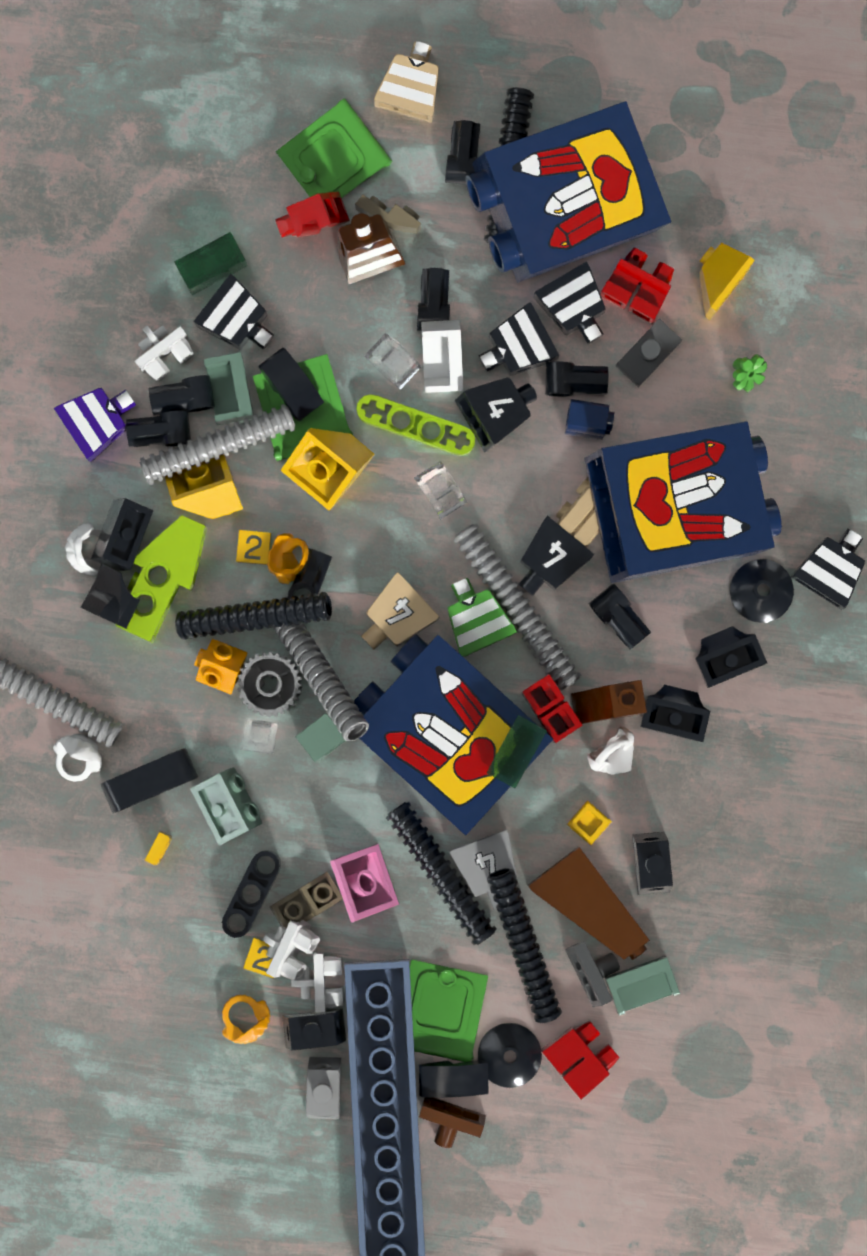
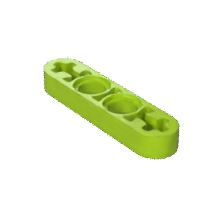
M366 395L357 403L358 417L365 424L457 456L467 455L474 448V433L471 429L376 395ZM371 401L376 402V409L385 412L386 405L392 407L387 414V423H380L383 416L378 414H372L371 418H367L366 411L362 409L363 405L369 406ZM399 411L407 413L410 417L409 425L403 429L394 427L391 421L392 416ZM435 422L440 427L439 436L435 439L425 438L422 434V427L425 423ZM445 427L452 428L449 435L459 437L460 433H465L466 440L470 442L469 446L463 445L461 450L455 448L456 442L447 439V445L440 444L445 435Z

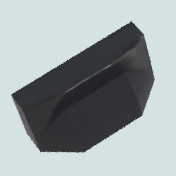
M101 564L96 580L80 608L127 629L140 600L133 597L127 590L122 573Z
M734 626L701 639L700 654L695 658L707 688L767 664L756 635L745 634Z
M664 684L655 695L647 696V713L643 714L641 728L704 742L711 711L703 706L698 692Z

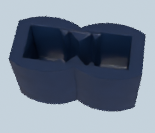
M571 399L568 407L565 435L603 440L605 434L610 435L612 431L615 412L609 411L608 404Z

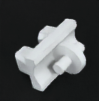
M162 325L152 332L146 326L142 330L147 337L138 345L143 352L151 345H154V347L136 359L135 362L143 373L146 371L154 380L159 382L170 373L168 367L161 360L163 357L172 352L179 363L182 364L192 357L194 353L187 341L188 336L181 326L161 341L159 339L168 333L166 328Z
M301 920L300 923L290 921L287 928L279 926L276 934L265 933L263 941L270 945L266 955L273 958L266 972L274 978L286 977L292 980H301L303 978L307 965L296 959L299 950L307 954L313 953L320 941V938L309 930L311 924L304 920Z
M315 952L313 954L314 979H310V967L307 966L301 980H291V987H301V999H311L310 987L314 986L315 1013L325 1012L326 1008L343 1005V988H325V976L342 975V958L324 956V952Z

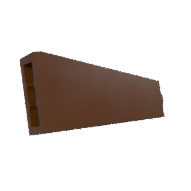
M642 680L606 685L571 693L573 711L581 724L647 713Z
M580 847L575 848L527 885L532 892L625 960L627 957H630L631 960H634L647 950L644 944L650 940Z

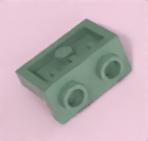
M234 767L220 772L190 788L219 846L262 824L259 809L251 801L245 789L244 779L237 773Z

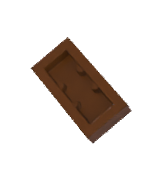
M424 1097L419 1118L440 1124L434 1142L441 1147L452 1148L458 1131L480 1138L485 1125L486 1115L437 1098Z

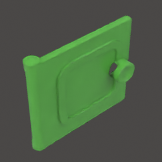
M345 98L275 151L309 197L319 193L339 191L341 198H344L380 169L390 166L393 162Z
M327 354L297 363L311 381L324 403L301 421L294 419L292 416L295 424L294 431L290 432L288 429L284 435L278 433L275 434L276 438H271L274 448L273 456L276 461L289 458L310 428L353 435L346 420ZM260 373L252 376L262 411L270 413L272 412L271 408L280 409L281 405L285 403L280 395L273 391L264 375Z
M411 960L410 980L414 1052L461 1062L473 1061V1048L488 975Z

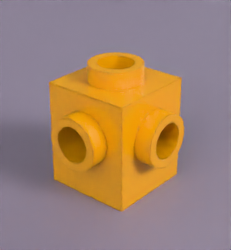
M212 638L207 649L201 648L194 664V666L199 668L196 681L232 694L239 679L238 675H241L240 669L244 666L248 652Z

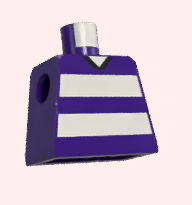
M98 388L60 404L54 410L86 459L92 462L126 431V424L120 415L136 406L126 389L109 399L102 388Z

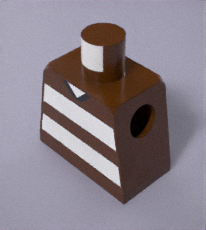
M364 213L356 214L352 217L351 224L345 225L338 230L339 260L348 284L405 265L397 240L382 215L376 214L369 217Z

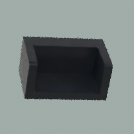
M127 498L113 500L91 559L118 571L131 570L154 510Z

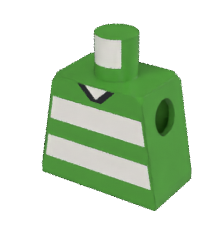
M469 578L451 585L458 603L447 607L458 652L461 656L471 655L517 633L514 625L489 589L476 594Z

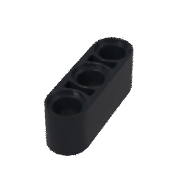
M183 748L105 781L100 785L112 814L190 782L198 778V775L187 749Z
M261 851L251 860L222 919V928L228 936L239 938L246 935L252 928L280 872L281 860L273 851ZM269 856L274 860L275 868L272 873L263 874L259 871L257 863L260 857ZM247 885H255L259 888L261 895L257 902L250 903L244 899L243 890ZM232 914H241L245 918L246 926L244 930L236 932L230 928L228 921Z

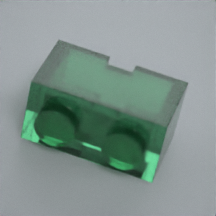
M231 232L174 261L192 296L213 285L218 280L228 277L230 273L234 274L248 266Z
M517 715L486 774L515 789L547 731Z

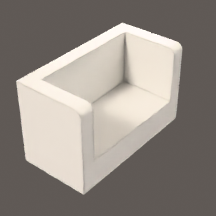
M460 320L421 322L425 392L463 391Z

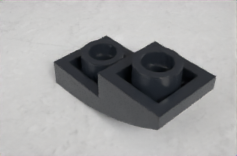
M282 347L258 366L273 391L278 393L286 406H288L294 419L301 421L324 403L311 381L285 348Z
M447 1060L419 1064V1096L447 1098L489 1094L488 1062L485 1060L454 1064Z

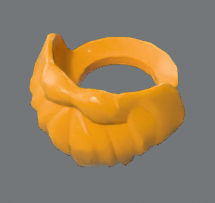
M283 533L275 538L274 544L268 552L267 567L269 572L274 574L280 583H291V581H294L296 574L304 568L309 554L307 543L302 539L294 538L290 533ZM299 546H301L303 552L300 563H298L292 553Z
M247 995L231 997L224 1004L222 1010V1020L225 1024L222 1035L239 1044L256 1041L258 1037L263 1035L270 1023V1010L266 1001H256ZM237 1002L248 1003L258 1020L246 1032H242L229 1019V1010Z

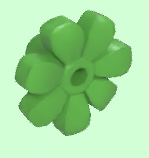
M755 354L751 360L748 357L743 359L737 358L733 363V368L735 369L733 373V378L735 379L733 386L737 390L744 389L746 392H749L754 388V382L758 385L762 384L765 380V376L762 373L767 369V362L764 361V358L758 354Z

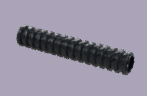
M513 87L506 90V95L509 97L504 102L507 108L503 109L505 118L501 121L502 125H504V128L500 129V134L503 136L498 141L501 146L528 137L526 129L529 128L530 123L527 119L531 118L529 109H532L533 104L530 100L534 99V93L528 89ZM491 214L486 219L489 222V225L485 226V231L488 232L487 235H484L486 243H488L489 236L498 233Z
M321 592L319 596L316 593L310 594L309 597L301 595L300 599L298 596H292L290 600L288 597H283L281 601L276 598L272 599L271 602L269 600H263L262 603L254 601L252 604L246 602L243 606L241 604H235L233 607L225 605L224 609L222 606H217L215 609L211 607L206 608L205 611L203 609H197L196 612L188 610L186 613L180 611L175 619V627L178 636L182 640H186L189 637L197 638L198 635L200 637H206L208 634L215 636L217 633L223 635L226 631L234 633L236 630L238 632H244L245 629L253 631L254 628L261 630L264 626L266 628H272L273 625L281 627L283 623L285 626H291L292 623L299 625L302 621L304 623H310L311 620L320 622L321 618L324 621H329L332 616V603L328 594Z
M404 802L387 814V821L391 820L393 822L391 827L393 829L397 828L399 838H404V846L408 845L410 847L409 853L415 854L416 858L414 860L421 863L420 869L422 871L426 870L428 873L426 874L427 879L431 878L433 881L431 885L433 887L437 886L439 896H444V904L448 903L450 905L449 911L455 912V920L461 921L460 927L462 929L466 928L468 931L466 936H471L473 939L471 943L479 945L495 934L497 928L495 926L491 927L489 924L491 919L489 917L485 918L484 909L480 910L478 908L480 904L472 899L474 897L473 893H468V886L461 883L462 877H457L455 874L457 870L455 868L451 869L449 866L451 861L449 859L446 861L444 851L440 852L438 850L440 845L438 843L434 844L432 841L434 839L433 835L429 836L427 834L428 828L426 826L423 828L420 824L423 821L421 818L417 819L415 816L417 812L409 808L411 803Z
M509 868L500 869L491 873L487 877V882L492 884L490 891L495 894L493 900L498 903L496 908L498 912H501L499 917L501 921H504L503 929L508 931L505 935L508 940H511L509 946L511 949H514L512 955L513 958H517L515 964L516 967L520 968L518 973L523 977L521 982L526 986L524 989L526 995H530L527 999L529 1004H533L531 1011L535 1013L534 1020L538 1023L551 1022L562 1014V1010L560 1007H557L559 1002L557 998H554L556 993L554 989H551L553 984L548 979L550 975L545 970L547 967L546 963L541 961L543 954L538 952L540 946L539 943H535L537 937L536 934L532 933L534 928L533 925L529 924L531 919L530 916L526 915L528 910L526 906H523L525 901L523 897H519L521 890L516 887L518 881L516 878H513L515 872Z

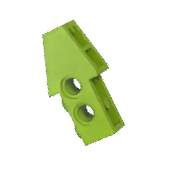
M181 515L136 556L133 564L141 567L142 570L140 574L137 572L133 574L127 589L137 599L142 596H150L153 600V608L147 613H140L136 608L127 629L119 625L115 626L146 641L154 642L179 587L181 586L190 591L193 590L207 532L206 526ZM156 567H163L167 571V578L161 584H154L150 579V574Z

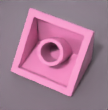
M378 844L330 861L351 923L399 905Z

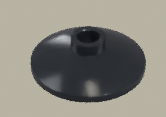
M767 559L752 560L741 566L734 574L730 584V597L737 612L744 618L758 623L771 622L780 618L789 609L794 596L793 582L789 573L780 564ZM760 584H765L769 588L767 596L758 594L757 588Z
M504 1023L493 1027L484 1035L478 1048V1060L488 1062V1080L501 1087L514 1088L526 1084L536 1075L541 1065L542 1051L538 1039L528 1028L515 1023ZM509 1050L514 1051L516 1059L513 1062L505 1061V1052Z

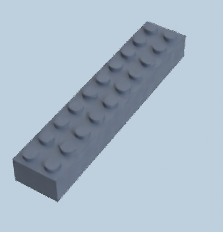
M409 959L345 962L360 1256H425Z

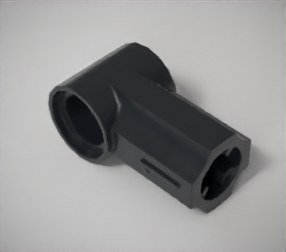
M468 120L454 121L451 135L450 155L447 156L445 183L466 185V176L475 173L472 163L477 159L481 124Z
M442 268L422 269L421 303H418L417 331H422L421 322L449 320L450 304H448L450 270Z
M564 361L547 362L545 395L554 397L574 396V394L607 395L608 366H577L572 362Z
M193 376L182 379L180 383L148 388L153 415L185 410L188 412H199L215 408L210 376Z
M171 411L161 413L160 416L126 419L128 446L142 447L162 444L164 447L178 446L179 443H182V445L188 444L187 440L191 439L188 411Z
M308 548V560L301 572L295 576L293 584L288 591L289 600L299 589H307L311 594L316 593L319 595L332 556Z
M614 583L588 603L600 620L613 629L629 650L651 633L632 610L629 600Z

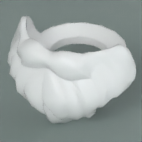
M89 522L78 526L70 533L65 546V554L70 565L79 573L95 576L98 574L101 563L83 558L81 553L82 542L93 535L99 537L102 530L94 529V526Z
M620 727L615 737L610 738L606 745L599 747L597 751L587 754L591 769L607 772L610 775L631 771L634 750L633 733L626 728Z
M73 734L62 737L53 746V750L57 754L55 761L57 770L65 779L73 782L82 781L88 778L92 772L101 771L102 757L98 751V745L92 739L82 734ZM68 753L72 758L86 761L85 771L79 775L67 772L62 763L64 755Z

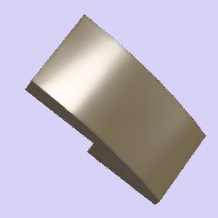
M364 194L355 203L356 210L360 213H364L369 217L376 214L382 215L390 229L414 234L421 230V223L418 221L420 216L406 205L402 209L395 204L390 212L387 213L385 212L387 206L375 196L369 199Z
M325 872L269 907L280 926L287 928L290 921L300 923L301 920L307 922L337 904L343 898L329 873Z

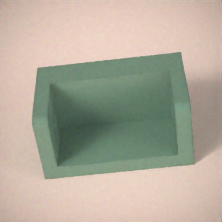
M241 352L203 359L207 375L210 376L215 404L214 418L217 426L243 421L245 418L253 419L254 412Z
M327 713L295 736L315 763H318L346 741Z
M666 956L605 977L619 1016L625 1014V1011L670 995L676 996L680 994Z

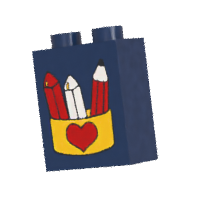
M627 101L486 151L472 163L475 173L467 175L465 179L473 206L478 212L489 209L498 233L488 238L492 258L501 273L512 270L517 283L654 233L672 222Z
M748 421L605 447L584 458L611 583L753 556L775 548L773 537L781 533V515L778 505L773 498L764 499L759 474L766 473L767 450L760 436L751 437Z
M415 634L390 661L402 674L387 691L384 692L372 681L354 700V704L357 705L359 712L363 714L364 719L369 724L368 730L359 739L466 836L552 742L553 738L441 636L437 635L428 645L420 636Z

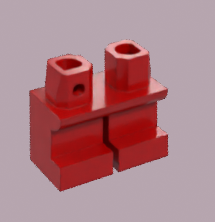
M339 191L319 193L286 207L287 215L275 219L281 237L289 235L297 237L317 235L322 228L340 226L350 222Z
M634 247L624 260L620 259L609 280L601 290L600 295L602 298L625 309L637 286L640 285L637 294L628 308V312L653 324L671 288L669 283L672 279L674 268L659 262L652 275L641 268L648 255Z
M550 674L522 691L523 697L547 734L553 738V743L559 742L583 726L568 702L563 700L565 697Z
M590 1020L579 1025L576 1029L571 1026L565 1033L541 1049L542 1053L581 1100L610 1075L608 1070L620 1058L609 1044L596 1054L587 1046L600 1035Z

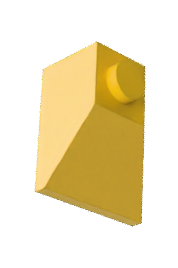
M722 242L716 249L710 246L700 259V262L703 264L699 272L705 317L708 320H711L755 261L752 257Z
M310 428L280 471L330 511L363 472L375 454L350 433Z
M224 454L220 455L218 460H215V458L210 459L208 464L205 461L202 462L200 467L196 465L191 466L192 470L190 471L183 469L182 474L175 472L171 478L168 475L165 476L174 507L210 519L230 515L243 509L227 458Z

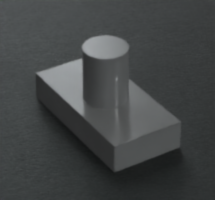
M659 318L616 364V367L639 388L682 342V339Z
M585 942L574 944L565 949L592 1007L603 1006L613 1001L603 978L620 970V965L615 955L609 953L594 961Z

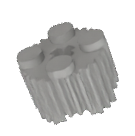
M263 652L262 656L255 654V659L250 657V662L244 663L245 668H241L242 674L238 675L240 681L237 684L240 685V688L237 690L241 692L239 697L244 699L242 703L248 705V709H254V713L257 714L259 712L261 716L271 717L274 715L277 717L279 712L283 715L285 714L284 710L290 711V706H295L294 701H299L298 697L302 694L303 685L300 682L302 678L298 677L300 671L295 670L297 666L292 664V661L287 659L286 656L283 655L281 657L279 653L273 654L269 652L266 655ZM267 676L270 679L274 677L278 679L275 685L277 690L273 693L270 690L266 693L262 690V687L265 685L263 679Z

